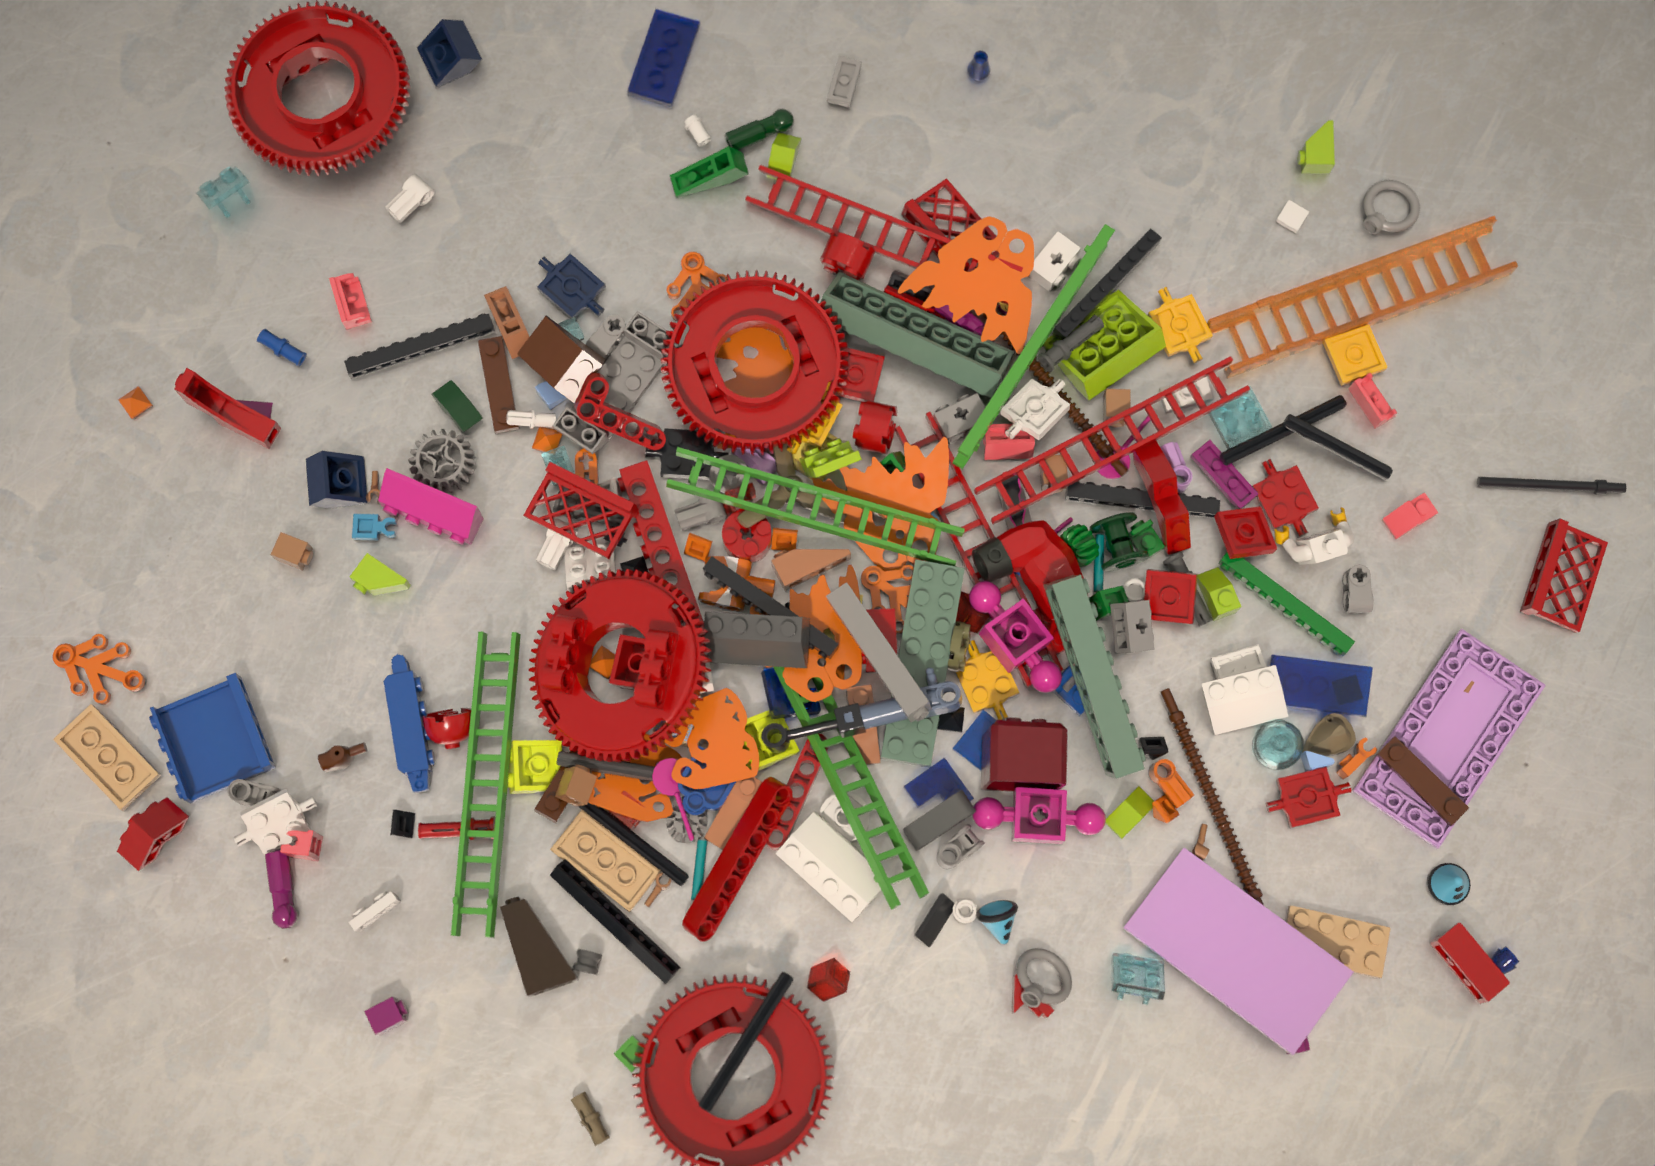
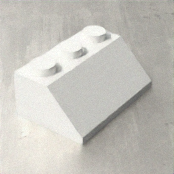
M1276 665L1202 683L1215 735L1288 717Z

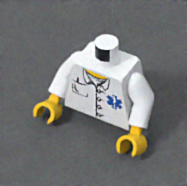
M1340 507L1341 513L1334 514L1332 510L1330 511L1332 524L1337 527L1295 541L1289 539V527L1283 526V532L1277 531L1276 528L1274 529L1275 542L1283 544L1284 549L1299 565L1316 564L1347 554V548L1354 543V535L1347 522L1343 507Z

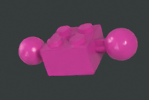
M982 581L975 584L969 594L972 607L978 612L988 613L993 619L982 628L979 635L1002 666L1010 673L1026 662L1031 669V684L1036 690L1044 693L1056 690L1062 681L1060 668L1054 662L1043 661L1038 655V652L1048 646L1054 639L1024 598L1005 611L1000 605L1001 592L994 583ZM1017 634L1019 636V639H1016L1014 635Z
M1016 787L1013 791V807H1003L997 799L984 797L975 803L974 808L976 812L972 815L974 822L979 827L987 830L998 827L1002 822H1012L1013 842L1063 844L1066 838V825L1075 826L1082 834L1095 835L1104 828L1106 823L1103 809L1094 803L1082 804L1076 811L1066 810L1067 790ZM1037 810L1040 811L1041 815L1045 816L1041 822L1037 821V818L1033 816Z

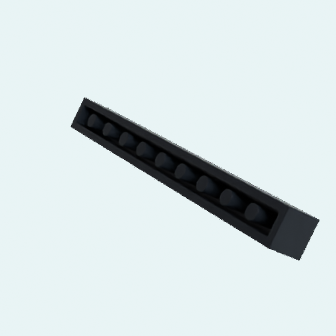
M1150 228L1060 321L1052 334L1062 341L1079 328L1158 246L1162 237Z
M483 313L473 319L467 318L458 324L452 323L446 328H437L433 332H425L415 338L409 337L403 342H394L391 346L379 347L375 351H367L357 357L351 356L344 363L349 377L353 379L493 333L495 329L489 313Z
M1080 481L1066 487L1065 500L1154 511L1148 492L1142 491L1140 488L1126 489L1124 486L1110 487L1109 484L1095 485L1093 482H1086L1085 484L1080 483ZM1178 493L1189 515L1214 518L1216 513L1220 511L1221 500H1217L1215 497L1201 498L1200 495L1186 496L1184 493Z
M711 556L703 567L704 575L708 579L716 580L717 585L723 589L725 587L729 589V593L734 597L739 596L742 598V602L747 606L752 605L755 607L754 610L760 615L799 617ZM810 624L809 649H816L822 658L831 659L838 650L839 644Z
M566 859L554 868L550 876L662 982L666 984L675 976L681 967Z

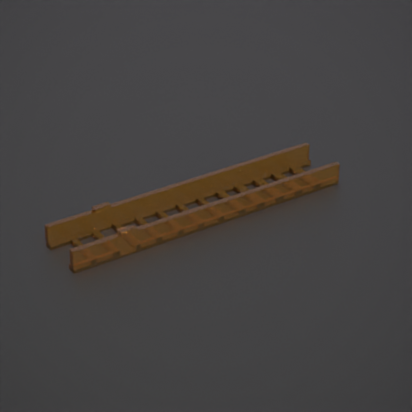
M1495 216L1209 319L1207 325L1212 334L1229 329L1242 359L1241 362L1224 368L1227 379L1323 344V341L1330 337L1368 324L1370 326L1511 275L1518 267L1517 262L1514 261L1491 270L1477 240L1478 237L1492 233V226L1497 221ZM1466 242L1480 274L1469 277L1456 250V245ZM1445 251L1459 282L1447 285L1433 255L1434 253ZM1423 258L1437 290L1427 294L1412 264V261ZM1399 266L1402 267L1415 298L1405 302L1390 269ZM1381 273L1395 303L1394 306L1383 310L1380 309L1367 281L1368 277ZM1357 281L1360 282L1373 311L1372 314L1361 318L1358 317L1345 286ZM1336 289L1351 318L1350 322L1339 326L1336 325L1323 294ZM1316 297L1330 328L1317 334L1314 333L1301 302ZM1294 305L1308 336L1295 342L1292 341L1279 311ZM1271 310L1285 342L1277 345L1274 350L1270 349L1256 317L1257 314ZM1250 321L1264 352L1252 358L1248 357L1235 327Z

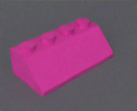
M388 468L384 472L378 499L384 512L395 517L397 514L406 517L405 520L416 526H419V523L428 526L427 530L434 534H447L450 536V540L460 545H463L464 542L472 544L484 519L477 506Z

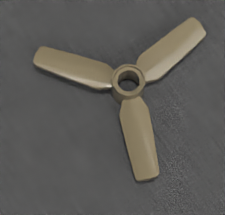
M787 443L783 444L782 452L778 446L774 447L778 475L803 482L799 476L795 475V467L792 455L787 451ZM780 485L776 491H772L768 507L778 510L784 504L788 505L791 491L787 487ZM798 490L795 501L803 508L812 511L816 495ZM764 496L755 503L762 505ZM821 499L818 514L834 520L836 514L832 513L829 506ZM745 510L737 517V520L745 528H750L768 516ZM842 514L841 523L844 524L847 514Z

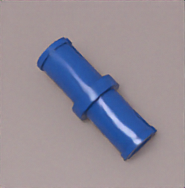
M263 329L257 337L258 343L273 350L276 356H282L298 367L306 359L307 353L289 344V340L281 339L267 329Z

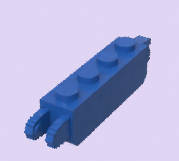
M397 654L391 659L393 674L387 675L384 680L398 770L409 778L412 791L420 793L429 790V772H433L432 765L435 764L434 752L429 750L427 740H430L425 732L423 716L427 715L425 701L420 699V692L423 691L421 677H417L414 671L410 670L409 662L403 655Z

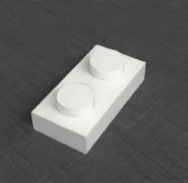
M385 891L373 900L375 903L368 909L363 907L352 915L354 919L349 922L353 930L361 932L399 904L401 901L393 892L387 893Z

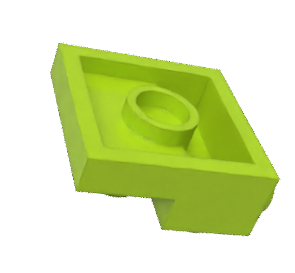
M840 438L827 442L828 447L821 450L818 447L809 449L804 452V457L799 458L805 476L818 478L862 460L859 451L852 450L850 442L841 441Z

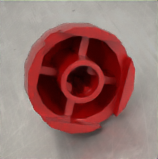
M460 708L461 713L453 711V709H447L423 716L427 736L436 744H444L445 749L460 747V742L469 738L471 708Z

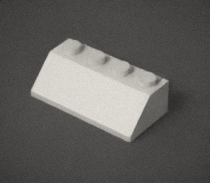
M815 811L776 853L851 922L859 917L881 891L879 884L874 880L873 871L866 857Z

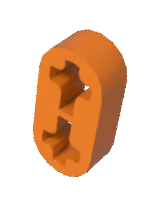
M581 449L575 455V474L584 479L585 475H589L590 482L599 486L596 454H591L587 450ZM588 455L589 459L593 461H589V469L585 470L584 464L580 460H584V456Z

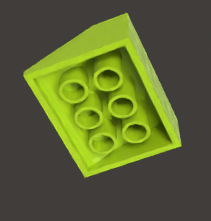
M1119 289L1109 295L1082 323H1086L1092 316L1097 315V318L1100 317L1103 321L1104 328L1074 349L1069 359L1062 360L1057 364L1074 387L1088 400L1097 396L1166 347L1162 328ZM1052 335L1045 341L1043 347L1046 351L1053 347V343L1056 340H1059L1056 336Z

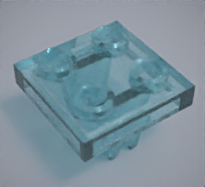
M236 166L233 168L228 167L219 173L220 177L213 182L209 180L199 187L200 191L196 193L209 210L217 205L226 218L231 215L222 204V201L235 192L239 194L246 205L250 203V200L241 189L250 182Z
M1251 387L1247 394L1208 413L1227 450L1273 428Z
M1113 952L1111 980L1112 991L1118 993L1117 1000H1123L1124 993L1142 996V1004L1148 1005L1150 998L1164 999V961L1155 958L1132 956L1128 953Z

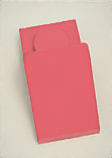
M1424 492L1415 499L1407 501L1382 520L1394 538L1398 539L1438 514V511Z

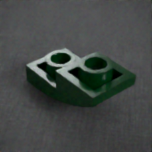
M452 380L431 394L444 413H448L462 433L483 419L475 406Z

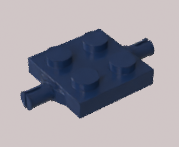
M571 253L556 265H553L545 256L542 257V260L540 259L538 264L548 273L546 278L537 286V289L571 320H574L587 308L592 310L597 316L604 312L605 309L595 299L606 287L605 283Z

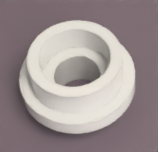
M970 898L957 900L953 906L954 918L960 923H971L976 919L977 904ZM967 906L970 909L969 915H962L960 912L961 907Z

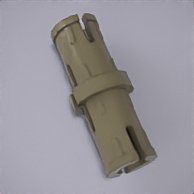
M586 1092L572 1098L571 1102L581 1118L580 1123L582 1126L585 1125L594 1145L597 1146L609 1139L610 1137L599 1119L600 1114L598 1111H595Z

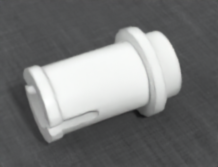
M692 115L685 120V129L690 131L697 145L702 147L711 141V137L703 127L702 119Z

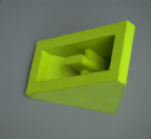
M778 132L772 144L768 168L791 177L801 138ZM766 175V177L777 179L772 176Z
M1138 786L1106 818L1105 824L1122 839L1153 808L1152 803L1154 800Z

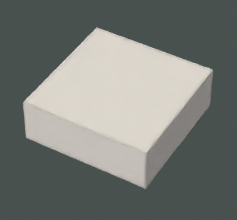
M1288 200L1276 222L1297 233L1309 211Z

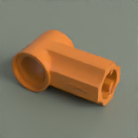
M1161 759L1150 766L1148 771L1150 779L1158 784L1176 809L1194 796L1193 792L1177 773L1173 762L1168 759ZM1159 765L1166 768V778L1158 775L1157 767Z

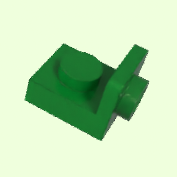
M1151 519L1145 523L1143 520L1135 523L1130 527L1132 531L1129 533L1135 550L1148 551L1149 558L1165 548L1152 528L1154 523Z
M1123 585L1100 590L1089 597L1090 603L1095 604L1098 612V617L1095 618L1096 621L1111 615L1110 604L1129 602Z

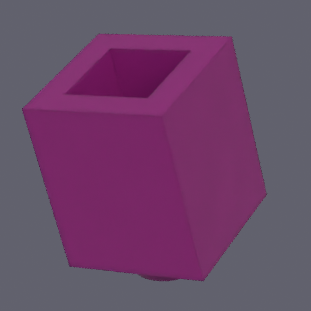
M391 997L364 1011L375 1035H382L407 1022L405 1015L408 1014V1010L402 1000L398 1001L395 997Z

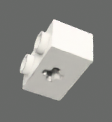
M1057 231L1034 260V268L1030 272L1029 277L1049 292L1054 286L1058 288L1066 278L1064 273L1068 268L1073 270L1079 262L1080 257L1078 255L1081 248Z

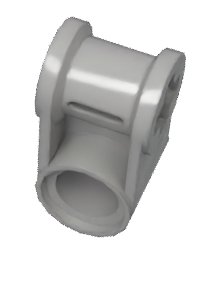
M619 315L607 317L586 343L588 347L605 359L604 363L624 338L623 329L626 327L624 319ZM612 327H615V328L620 327V330L618 331V330L614 329V330L612 331L611 328H612Z
M1361 564L1354 565L1344 573L1342 579L1345 613L1372 612L1374 600L1370 570ZM1353 574H1355L1356 577H1360L1361 580L1358 581L1357 578H1353Z
M237 779L230 783L227 792L233 801L250 807L280 792L281 789L262 783L257 784ZM246 786V795L242 798H237V788Z
M967 824L941 847L937 853V862L944 869H952L966 857L975 853L985 842L983 840L980 841L971 831V825ZM946 850L952 851L955 854V861L946 862L942 855L943 852Z

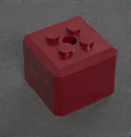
M1006 718V720H997L982 735V790L1013 792L1016 787L1060 790L1067 785V729L1062 723H1050L1045 719L1021 721V718Z

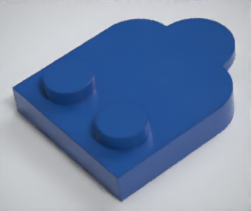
M698 745L699 749L705 750L703 747ZM691 757L690 760L700 765L701 769L707 767L706 763ZM686 766L682 776L689 777L692 773L691 768ZM736 782L705 789H693L678 783L679 792L684 796L683 807L685 811L690 815L697 816L703 814L706 809L710 811L720 809Z

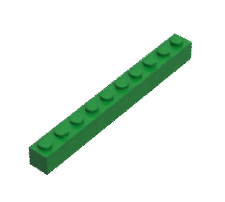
M1226 552L1218 564H1220L1224 571L1232 573L1236 580L1244 582L1245 586L1250 590L1256 591L1260 598L1267 599L1271 606L1276 609L1279 608L1286 617H1291L1298 626L1307 629L1311 636L1318 637L1323 645L1330 646L1337 655L1344 656L1355 643L1353 639L1244 558L1230 559L1228 552Z

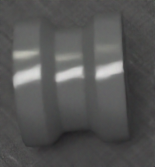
M577 949L578 959L573 964L572 969L597 975V964L602 959V955Z

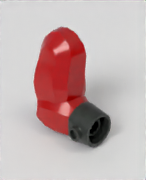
M1044 520L1027 522L1011 528L998 537L991 538L972 551L974 565L984 581L991 582L1012 575L1013 572H1020L1021 578L1031 591L1039 611L1050 620H1054L1043 585L1071 575H1081L1082 579H1084L1072 549Z

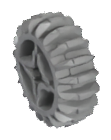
M441 429L440 435H437L435 430H432V437L428 438L426 434L422 435L423 443L415 441L418 449L410 450L414 457L408 459V462L413 465L409 470L411 474H415L414 480L421 481V483L435 489L437 488L444 492V488H447L449 493H453V486L456 485L458 489H461V481L469 483V478L466 474L471 475L474 473L470 466L476 464L475 459L471 458L475 453L469 449L471 446L469 441L463 442V435L460 434L456 437V433L453 430L447 435L445 429ZM441 445L439 450L435 452L430 451L433 448ZM452 447L460 451L461 463H457L455 459L451 458ZM442 458H445L447 462L439 465L438 461H442ZM424 460L433 465L432 477L424 472ZM447 472H455L451 476L443 478Z

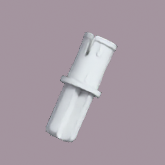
M531 409L530 412L509 410L506 415V421L509 425L529 426L530 429H533V427L552 428L556 421V414L535 412L534 409Z

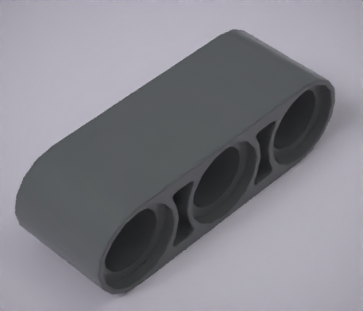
M961 790L906 826L903 831L916 851H918L973 815L976 810L964 791Z

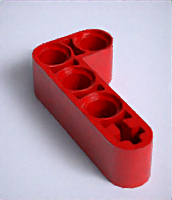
M591 373L587 376L574 405L580 419L651 450H659L664 446L666 436L658 425L604 402L609 391V384L602 374ZM600 380L603 382V387L599 391H593L590 388L592 382ZM584 403L593 404V409L589 413H582L580 411ZM606 413H614L615 419L611 423L603 421ZM635 422L638 426L634 432L625 431L628 423ZM645 430L646 433L650 435H654L656 433L659 438H653V440L651 441L650 438L643 433V431Z

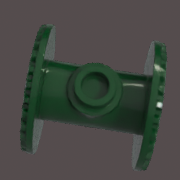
M1125 512L1112 515L1090 526L1092 533L1104 532L1106 549L1112 556L1111 560L1101 565L1103 571L1109 572L1128 568L1149 558L1148 551L1134 552L1126 525L1137 519L1136 513Z

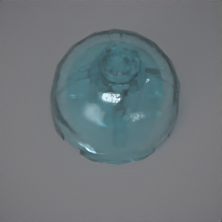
M1273 720L1263 724L1256 731L1252 740V751L1256 760L1271 770H1284L1292 767L1300 759L1304 749V739L1300 730L1294 724L1285 720Z

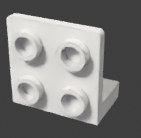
M610 542L599 543L597 546L606 551ZM583 546L567 547L564 552L567 590L571 593H575L574 585L582 588V580L590 583V576H594L599 580V573H603L606 576L609 570L616 573L614 551L610 559Z

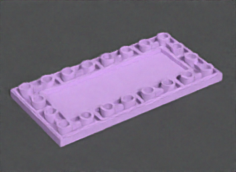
M1461 628L1380 750L1396 736L1448 788L1468 805L1546 685ZM1473 681L1474 684L1469 693L1464 692L1469 683ZM1377 755L1352 790L1436 849L1440 848L1453 826H1449Z
M1186 848L1182 849L1123 928L1292 1056L1353 974L1351 969Z

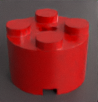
M832 232L820 261L825 265V271L837 275V272H841L860 281L866 275L875 250L871 246L867 250L863 247L864 242L853 236L841 232L836 236L835 232Z
M862 401L860 403L858 415L861 416L859 425L855 424L853 439H855V446L858 449L888 454L887 449H890L896 427V424L892 421V416L897 417V406L872 401Z
M738 509L724 522L722 528L724 548L729 557L741 558L751 562L759 561L768 554L771 548V526L768 520L764 518L750 528H745L737 520V517L745 509ZM743 534H751V538L747 537L746 540H743Z

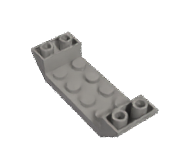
M638 311L623 329L624 338L598 372L605 377L609 384V391L604 402L629 413L659 374L661 367L665 366L661 364L660 359L667 356L661 353V349L668 348L663 344V340L670 339L666 336V329ZM600 380L592 382L591 390L599 391L603 387V382ZM584 403L580 411L582 413H589L593 409V404ZM574 405L571 409L566 407L552 425V428L591 454L608 443L614 433L580 419ZM611 412L606 413L603 421L611 423L615 419V414Z

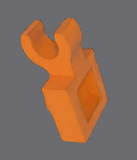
M1366 737L1357 743V752L1354 756L1349 753L1338 763L1341 768L1336 773L1342 779L1350 776L1368 757L1376 753V747L1370 751L1364 750L1363 744L1368 740Z

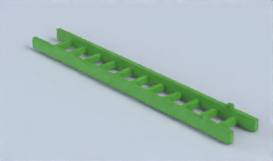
M1105 224L1092 245L1085 247L1084 251L1086 254L1077 263V268L966 436L952 464L963 469L973 452L978 451L979 443L1103 254L1115 229Z
M677 447L676 456L696 461L695 467L692 466L688 479L690 484L668 479L666 484L668 488L924 561L950 566L956 565V560L938 556L935 553L941 531L962 537L964 528ZM703 463L720 468L714 491L696 487ZM726 470L744 475L738 498L720 494ZM750 477L768 482L762 505L744 500ZM774 484L792 488L786 512L768 507ZM798 490L816 495L809 519L791 514ZM822 497L839 502L833 525L815 521ZM845 504L864 509L857 532L839 527ZM870 511L887 516L881 539L863 534ZM893 518L911 522L905 546L887 541ZM917 524L935 529L929 553L925 550L911 548Z
M478 632L455 895L452 901L454 906L451 936L460 937L462 914L487 915L485 937H495L521 634L517 632H512L510 655L508 653L486 654L488 634ZM485 662H509L508 680L484 679ZM483 686L507 687L505 705L481 704ZM481 711L505 712L503 730L479 729ZM478 736L502 737L501 755L477 754ZM476 761L500 762L499 780L475 779ZM474 786L498 787L497 805L472 804ZM472 811L496 812L494 831L470 830ZM469 837L494 838L492 857L468 856ZM467 863H490V882L465 881ZM465 888L489 889L488 908L463 907Z
M773 667L802 727L836 719L834 709L838 708L832 694L822 699L828 713L810 719L804 703L811 701L802 696L800 697L796 691L785 683L782 676L785 667ZM813 677L812 680L818 690L816 692H819L823 689V681L818 677ZM839 733V736L821 741L818 734L807 736L873 871L874 880L879 884L890 909L893 910L901 904L892 884L910 878L919 898L925 897L929 891L853 737L842 738ZM843 742L851 758L832 764L825 748ZM854 765L861 780L843 786L836 771ZM865 786L873 803L854 809L847 792ZM876 809L883 826L865 832L858 816ZM887 832L895 848L877 855L869 839ZM899 855L905 872L888 878L881 861Z

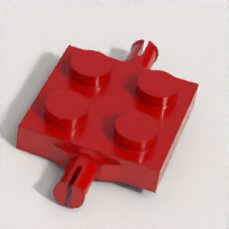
M1271 459L1264 461L1262 465L1268 476L1265 480L1252 485V487L1258 493L1257 499L1272 529L1293 524L1299 537L1306 535L1308 531L1302 520L1306 515L1317 511L1319 507L1298 466L1295 465L1285 471H1276Z
M1327 767L1278 778L1276 781L1280 792V799L1266 802V807H1269L1267 808L1268 813L1283 809L1290 828L1341 816L1337 805L1338 795L1351 793L1352 790L1347 788L1350 787L1349 782L1334 786L1330 780Z

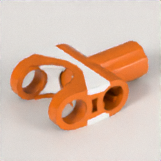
M711 556L706 557L704 565H706ZM712 556L773 598L776 580L750 576L751 561L729 556ZM726 587L710 591V593L700 592L698 596L700 602L719 609L742 612L745 606L742 598L731 595L729 593L730 590Z

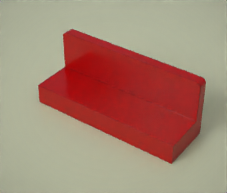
M1462 923L1455 924L1445 934L1436 937L1430 942L1432 947L1479 1004L1489 1002L1510 984V981Z

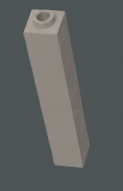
M846 582L826 595L829 604L910 723L915 720L921 721L927 717L929 711L932 710L928 699L848 583Z

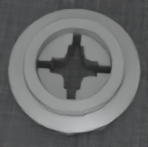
M724 455L718 458L747 467L746 463L735 455ZM711 466L710 480L715 487L720 468ZM739 473L734 475L732 485H730L728 478L724 477L720 492L725 494L739 492L744 475Z
M678 805L673 808V813L667 817L668 832L675 840L682 843H691L702 837L707 827L705 813L697 816L690 815V820L697 824L690 825L694 840L690 841L687 831L683 833V824L676 821V819H682Z

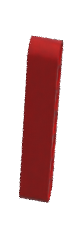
M774 777L766 778L759 786L683 919V928L699 941H708L716 932L792 799V789Z

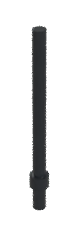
M1501 477L1477 478V486L1594 491V494H1606L1607 492L1625 493L1627 489L1626 483L1607 482V480L1598 479L1594 482Z

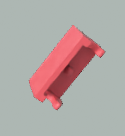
M353 273L329 278L340 318L346 330L371 323V317L359 278L354 277Z
M1370 372L1363 379L1355 380L1349 387V391L1376 429L1396 417L1397 411L1391 409L1373 382V375Z
M992 424L983 437L984 460L1032 459L1035 439L1022 430L1013 439H1010V436H1006L1005 431L1013 424Z
M292 830L286 833L291 837L296 836L298 841L295 842L294 846L289 844L281 845V853L292 858L319 861L323 841L322 835L313 830H308V832Z

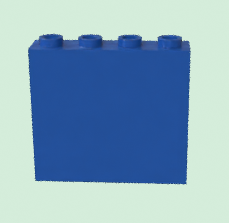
M237 673L226 676L227 681L161 708L150 707L152 713L149 716L150 722L154 730L158 729L161 737L158 739V744L162 752L167 753L169 759L166 762L167 768L172 776L175 775L178 783L175 785L176 792L180 799H184L189 803L227 789L234 780H248L276 768L242 677Z

